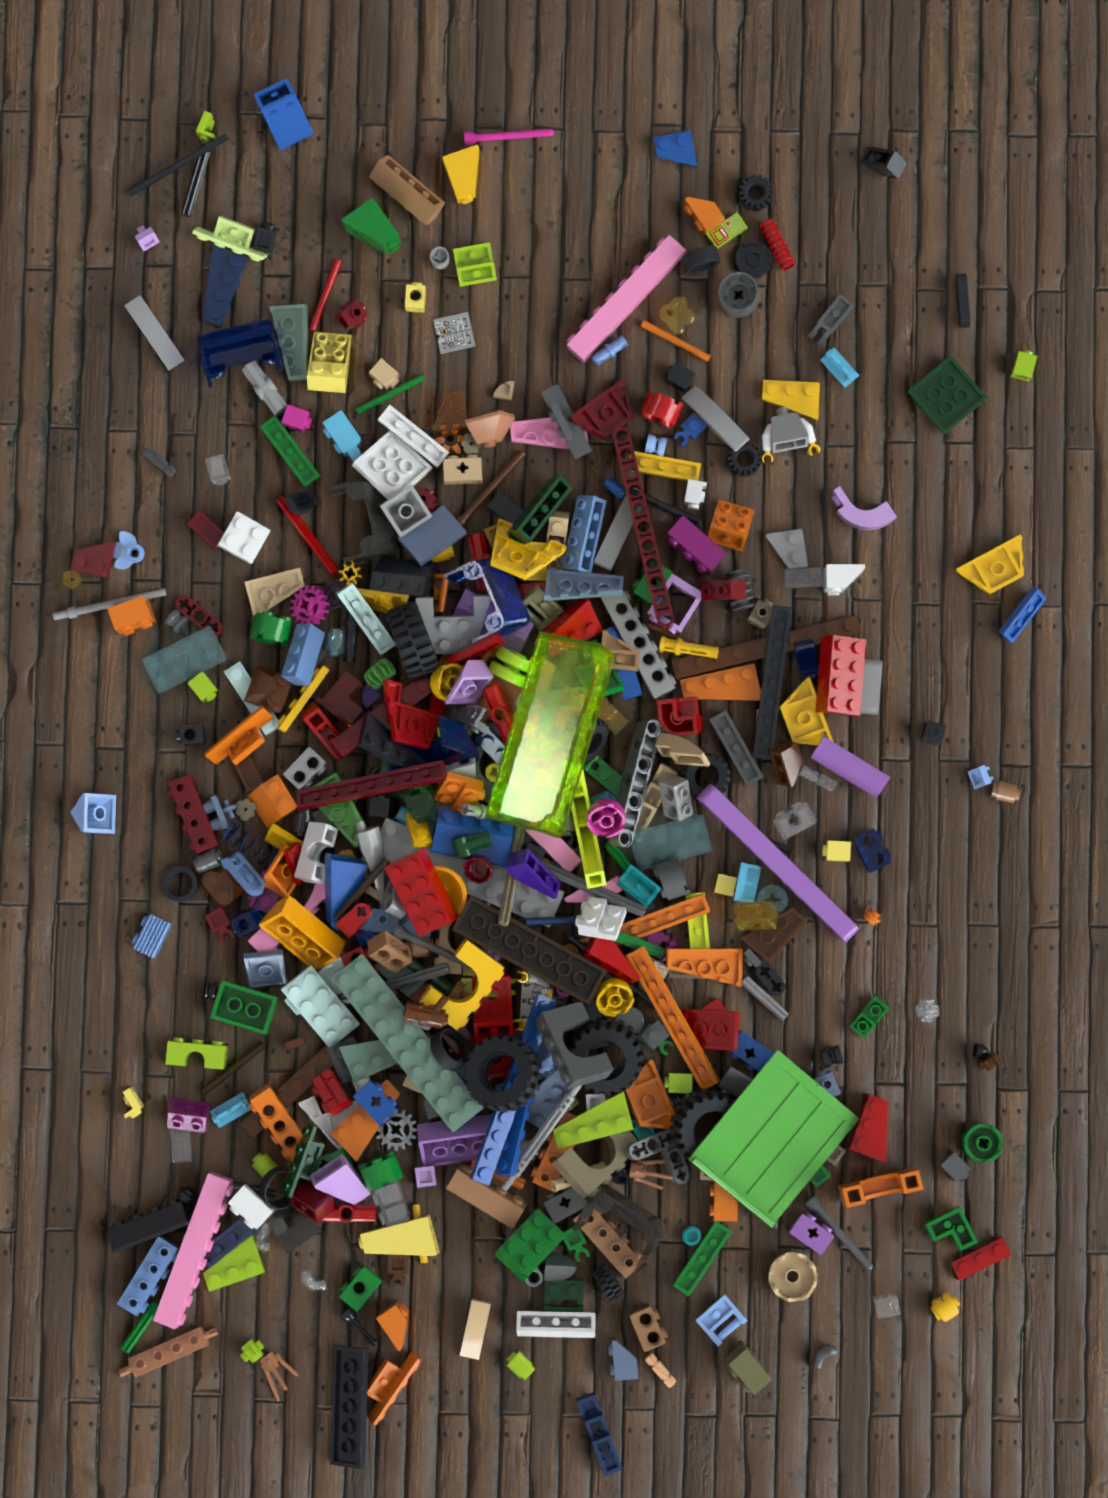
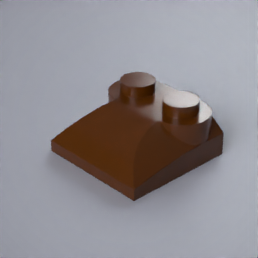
M256 666L244 701L258 707L263 706L266 710L280 715L292 683L281 677L282 672L278 673Z
M222 865L205 873L200 879L204 887L223 909H226L246 892Z

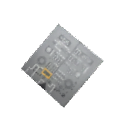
M468 312L433 319L441 354L476 346Z

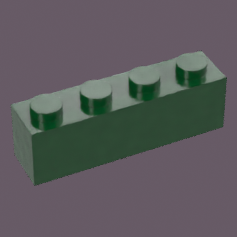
M561 475L549 478L506 533L515 541L523 544L530 543L573 487Z

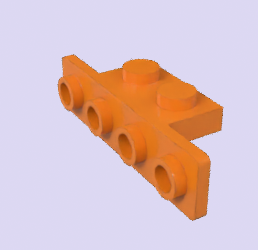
M260 706L204 753L205 756L214 764H218L229 755L231 761L237 765L265 742L260 728L273 718V715L263 706Z
M411 1352L401 1367L385 1359L367 1385V1395L377 1401L367 1416L374 1425H377L384 1418L386 1410L395 1402L397 1394L406 1386L408 1378L418 1368L420 1359L415 1353Z

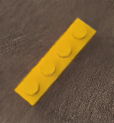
M634 451L639 473L687 482L688 479L696 481L699 479L701 463ZM626 452L625 459H629L631 453Z
M325 666L320 667V669L316 667L310 686H303L300 689L301 696L298 700L293 699L288 706L291 710L287 715L283 714L278 720L279 726L277 729L282 733L287 731L329 672L328 668Z

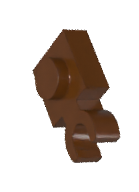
M992 1053L977 1062L980 1069H987L989 1071L997 1066L1000 1058L997 1053Z
M388 1254V1274H394L390 1281L391 1287H394L395 1280H400L401 1287H404L406 1279L403 1274H408V1255Z

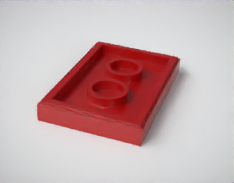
M683 1009V1016L702 1049L738 1051L740 1012Z

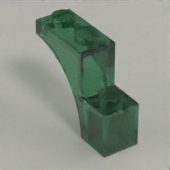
M415 787L377 795L380 798L393 797L406 802L411 810L412 818L418 824L437 821L435 799L429 792H419L416 794Z

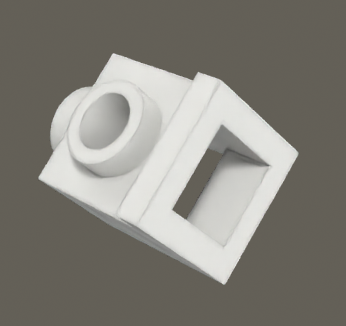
M688 479L684 505H688L687 508L698 510L700 502L704 503L705 491H702V489L706 490L707 482Z

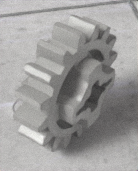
M398 1110L377 1130V1132H380L377 1139H383L381 1145L383 1146L387 1143L388 1150L392 1146L395 1151H398L400 1146L405 1150V1144L411 1146V1138H417L413 1135V1132H417V1129L413 1128V1125L417 1122L410 1121L412 1115L410 1114L406 1117L405 1110L401 1114ZM393 1117L403 1118L399 1122H393L391 1120V1118ZM385 1124L388 1126V1133L386 1134V1136L384 1135ZM390 1124L396 1127L401 1126L399 1130L403 1137L397 1133L393 1135L392 1132L394 1130ZM407 1124L409 1125L410 1129L408 1136L405 1134V1127L407 1126ZM394 1138H400L403 1142L392 1143L390 1141Z

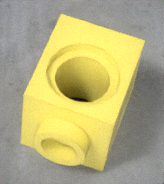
M412 282L411 285L406 284L405 310L408 312L425 313L426 287L418 282ZM414 293L421 295L418 300H412L410 297Z
M826 841V845L822 846V856H825V861H850L851 842Z

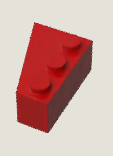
M579 598L573 605H569L559 618H555L540 632V636L552 657L603 632L588 598Z
M867 1093L858 1117L859 1120L855 1125L847 1148L886 1163L888 1101Z

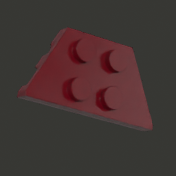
M623 378L568 417V420L604 440L616 428L622 427L634 418L630 408V398L626 393V380Z

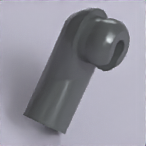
M826 1344L818 1348L812 1366L822 1369L824 1359L835 1356L837 1348L832 1344Z

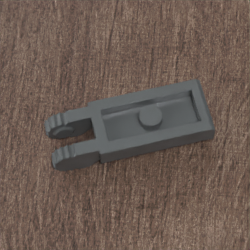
M839 294L817 321V325L808 337L812 339L818 330L822 328L826 333L818 340L817 344L821 346L829 335L834 333L855 305L842 294Z

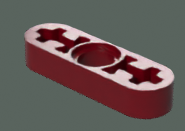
M183 595L176 600L178 611L209 636L216 638L223 633V625L190 597ZM182 600L184 602L189 601L188 605L193 609L190 616L187 615L190 613L187 608L181 609L182 605L180 603ZM198 611H202L205 614V618L201 622H197L194 619V615ZM209 617L211 618L209 622L212 625L218 624L217 633L215 631L210 633L211 628L208 625H205V628L202 627V625L207 623Z

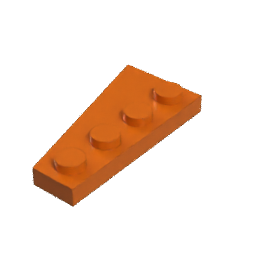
M666 948V968L742 987V948Z
M386 1079L381 1084L384 1089L382 1093L386 1098L391 1096L396 1102L400 1092ZM374 1098L373 1106L377 1105L379 1107L381 1105V1098ZM359 1105L330 1134L358 1162L361 1154L380 1126Z

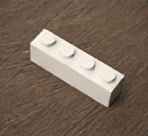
M517 1311V1336L595 1338V1313Z

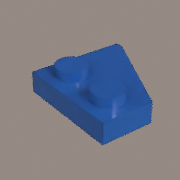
M691 131L653 137L657 158L669 159L674 163H683L690 165L692 168H697Z

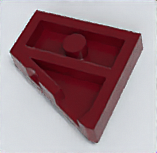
M111 541L74 551L70 569L108 578L117 543Z

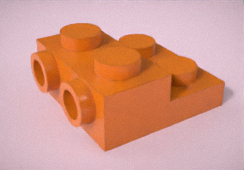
M447 771V780L441 781L434 793L433 799L450 804L451 811L461 813V809L467 810V808H462L464 803L477 805L479 804L478 800L483 801L486 792L483 789L484 781Z

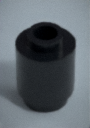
M297 809V812L294 814L292 832H295V836L305 838L308 824L313 822L312 811H300Z

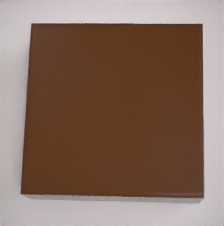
M302 1036L284 1044L286 1050H290L306 1044V1040Z

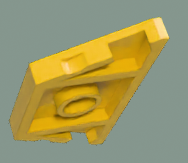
M1020 534L956 569V572L989 595L1024 576L1022 535Z
M810 677L806 678L779 708L791 741L798 744L817 746L823 737L832 742L833 739L823 713L815 712L817 695Z

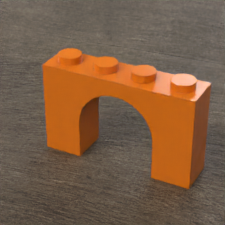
M911 1167L838 1185L842 1205L850 1208L866 1204V1200L882 1195L899 1192L907 1194L923 1190L919 1170Z

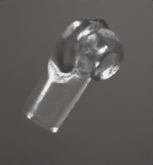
M267 1223L263 1224L256 1236V1248L263 1253H267L270 1244L266 1243L265 1240L273 1228Z
M308 1270L301 1273V1283L309 1290H327V1280H315Z

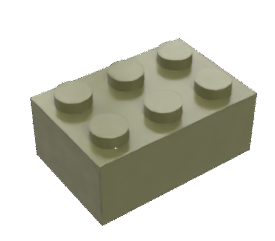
M741 1342L725 1356L727 1360L725 1363L726 1367L734 1378L739 1377L738 1380L747 1393L752 1392L756 1395L772 1381L769 1372L744 1342Z

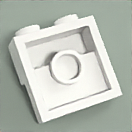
M588 896L587 901H582V914L577 915L575 920V926L578 927L579 935L616 941L626 915V907L608 905L607 899Z

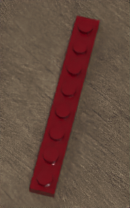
M439 760L297 790V808L303 811L446 781L445 762Z

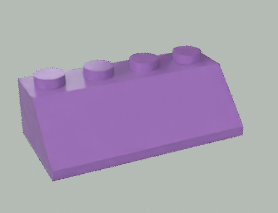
M465 589L453 616L474 615L473 595L477 594ZM490 602L478 641H482L493 634L503 636L505 641L500 646L521 653L534 628V623Z
M493 1114L473 1116L454 1132L450 1130L444 1121L417 1124L418 1143L423 1166H439L477 1159Z

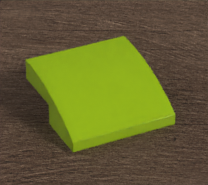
M490 242L453 249L460 287L497 280Z

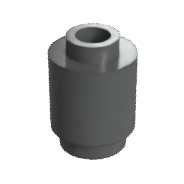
M212 848L197 855L193 862L199 873H206L221 866V860L224 858L220 850Z

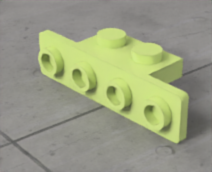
M219 216L214 232L201 227L193 229L192 234L197 235L198 239L213 241L218 247L225 248L226 246L231 248L234 253L249 255V258L252 260L260 261L267 257V253L251 247L256 229L226 217Z

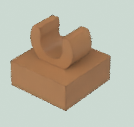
M458 981L448 997L457 1000L468 997L469 993L462 991L465 984Z

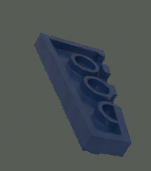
M215 244L212 245L203 315L204 322L222 328L249 258L247 256L234 253Z

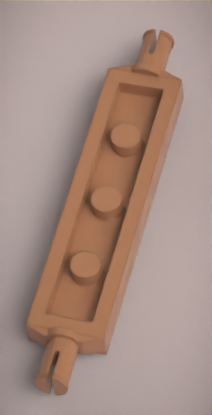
M198 1327L128 1358L129 1365L118 1370L120 1376L123 1377L130 1373L135 1377L141 1376L209 1346L208 1339L219 1335L217 1328L214 1327L205 1331L202 1327Z

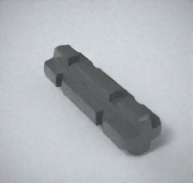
M148 447L143 452V455L147 459H151L150 461L161 471H164L168 477L171 478L176 473V469L169 465L158 453L155 454L151 447Z

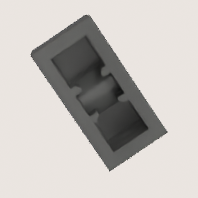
M572 1186L563 1189L564 1191L558 1194L553 1192L545 1196L546 1200L543 1203L554 1224L589 1206L586 1198L582 1199ZM562 1197L570 1198L569 1206L560 1205Z

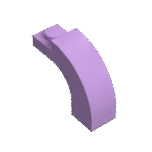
M840 486L832 492L833 496L831 498L837 507H841L836 512L837 516L853 528L876 530L890 524L897 518L887 501L875 509L861 510L850 502Z

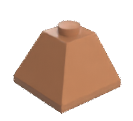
M499 410L467 419L465 422L477 445L484 446V448H492L496 446L495 443L502 442L515 419V415Z

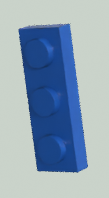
M1033 586L1000 628L999 633L1008 642L1013 643L1045 602L1046 597L1038 588Z

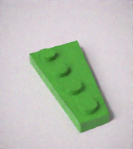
M334 773L312 787L342 780L338 773ZM353 800L318 807L353 846L359 848L355 832L358 830L356 822L363 820Z

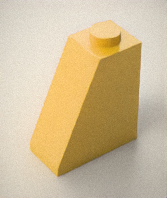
M478 144L442 157L458 204H467L472 202L473 198H476L480 154Z

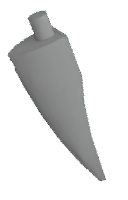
M364 820L356 822L358 830L355 832L359 848L371 873L384 858L379 826L365 828ZM385 869L374 881L380 905L383 903Z

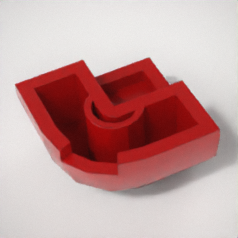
M697 696L657 701L659 722L668 734L681 737L701 733L702 716L699 713Z

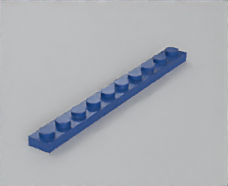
M540 994L535 996L520 1038L521 1041L531 1046L532 1051L536 1053L543 1039L541 1032L537 1029L536 1019L542 1012L552 1010L556 1003V1000ZM514 1058L501 1092L509 1089L517 1078L518 1068ZM494 1110L470 1179L490 1185L516 1111L499 1112Z

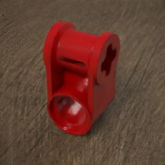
M358 903L336 923V926L348 938H351L371 917V907L365 903ZM366 907L367 910L365 912L367 915L359 916L360 911L358 909Z

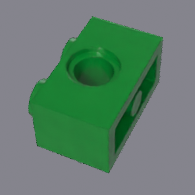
M366 1265L363 1268L359 1266L352 1274L354 1277L350 1284L346 1282L339 1290L342 1292L339 1298L356 1312H358L383 1281L380 1276ZM355 1283H363L365 1290L363 1292L356 1291Z

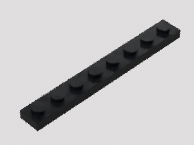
M772 605L752 754L754 758L771 760L769 750L774 748L792 607Z

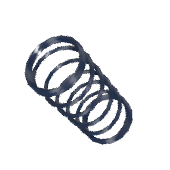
M234 819L223 833L221 839L223 841H227L234 835L232 840V847L237 846L243 840L240 847V852L243 853L249 847H251L249 852V858H253L260 852L257 860L258 864L263 863L269 857L268 862L266 864V870H268L269 866L277 856L280 849L277 850V852L273 855V853L276 850V847H274L273 850L261 862H259L261 854L268 843V841H266L263 844V846L253 856L250 857L252 849L256 841L258 840L259 835H257V837L252 841V843L242 851L244 842L247 836L249 835L251 829L247 831V833L241 838L239 842L233 845L235 837L242 826L241 823L233 832L238 823V820Z

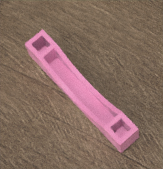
M325 880L324 884H315L313 892L304 906L313 915L320 910L318 906L323 901L325 902ZM262 928L248 940L258 952L278 950L277 946L280 944Z

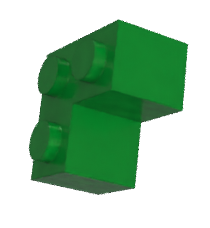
M958 1205L923 1222L931 1240L934 1242L951 1235L957 1249L960 1251L978 1243L961 1207Z

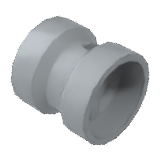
M435 247L430 253L431 264L434 268L442 270L448 267L450 259L448 251L444 247Z

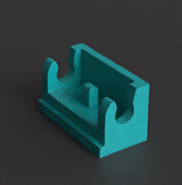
M630 864L616 883L641 905L646 906V908L661 890L657 884L632 864Z

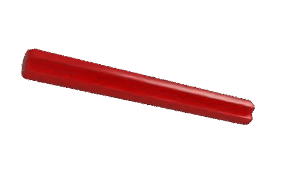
M281 496L277 500L278 505L330 575L336 574L339 571L337 565L299 514L294 515L289 510L288 505L284 501L286 497Z

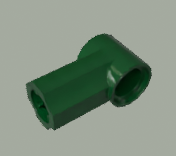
M488 830L451 839L456 858L466 857L475 851L492 847Z

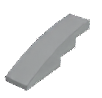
M140 295L124 305L168 370L184 361Z
M696 385L682 397L683 401L696 412L697 416L735 452L750 440L736 423Z
M627 494L593 564L608 571H611L633 526ZM641 506L636 507L634 512L638 514Z

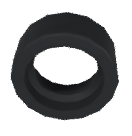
M716 246L700 247L689 251L683 256L685 269L688 273L708 270L718 265L721 261Z
M182 865L173 866L163 874L161 888L164 895L170 900L186 902L197 893L199 879L191 868ZM179 872L187 874L191 880L190 890L183 895H176L169 888L170 878L173 874Z

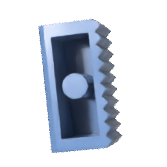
M149 914V916L145 915L140 925L143 928L140 934L136 933L132 944H134L133 949L156 959L172 923Z

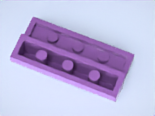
M826 737L821 739L810 757L875 798L878 797L890 779L888 775Z

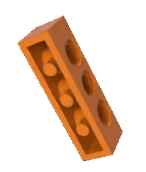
M267 1084L249 1096L250 1103L248 1105L254 1114L256 1112L259 1113L261 1116L259 1121L265 1129H270L272 1132L270 1137L274 1143L281 1145L283 1148L281 1153L285 1159L293 1161L296 1154L295 1148L300 1143L302 1132L273 1089ZM266 1105L274 1107L270 1113L264 1112L263 1108ZM277 1121L284 1122V1126L279 1129L275 1128L274 1124ZM292 1136L295 1138V1141L292 1144H287L285 1139Z

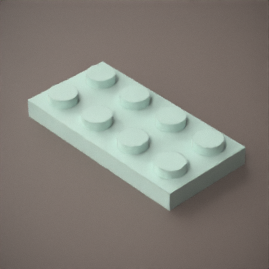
M312 965L308 966L281 988V991L328 1047L338 1043L360 1025L359 1021L341 1002L340 998Z

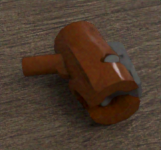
M442 995L436 1004L429 1006L424 1005V1003L407 1001L403 1012V1021L424 1030H429L431 1027L441 1029L448 1022L449 1015L442 1008L449 999Z

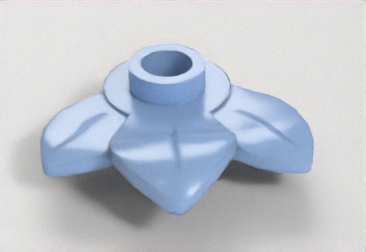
M120 531V542H117L113 556L117 559L114 567L124 570L133 563L142 561L145 552L142 546L137 544L135 536L128 532ZM134 550L138 551L137 557L132 556Z

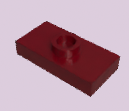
M201 510L187 523L214 550L218 547L217 544L224 532Z

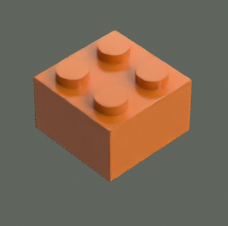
M144 595L107 608L114 629L120 635H131L135 633V629L141 627L142 629H147L153 626L152 623L157 622L150 602Z

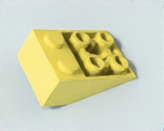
M314 332L307 372L308 390L346 393L352 335Z

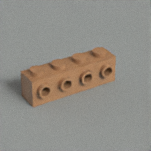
M389 155L377 162L369 176L377 186L385 190L390 197L398 201L404 209L411 212L425 225L436 219L445 204L444 201Z
M460 1164L446 1189L513 1229L527 1206L524 1200L517 1195L513 1196L508 1191H504L501 1189V1185L497 1186L490 1182V1185H486L470 1179L473 1168Z
M589 1203V1206L579 1212L573 1218V1221L626 1279L643 1263L641 1260L643 1256L636 1248L632 1250L628 1246L630 1241L623 1233L619 1235L614 1230L616 1225L610 1219L606 1221L601 1214L604 1212L597 1204L593 1206Z

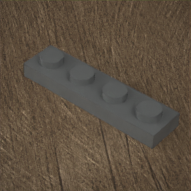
M727 711L709 719L746 787L762 779L761 771Z

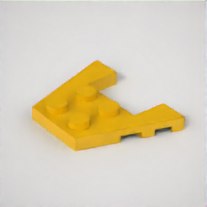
M499 518L490 566L526 580L564 554L566 545L550 540L543 551L532 548L509 538L506 532L513 524Z

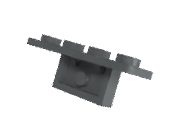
M556 384L542 391L541 394L550 410L548 412L552 422L555 421L559 428L556 430L560 438L565 439L574 459L590 453L592 449L581 428L568 420V417L573 412L559 385Z
M455 704L451 708L449 718L463 724L462 728L469 733L473 732L477 735L479 733L486 734L490 728L480 721L487 710L485 707L473 704Z

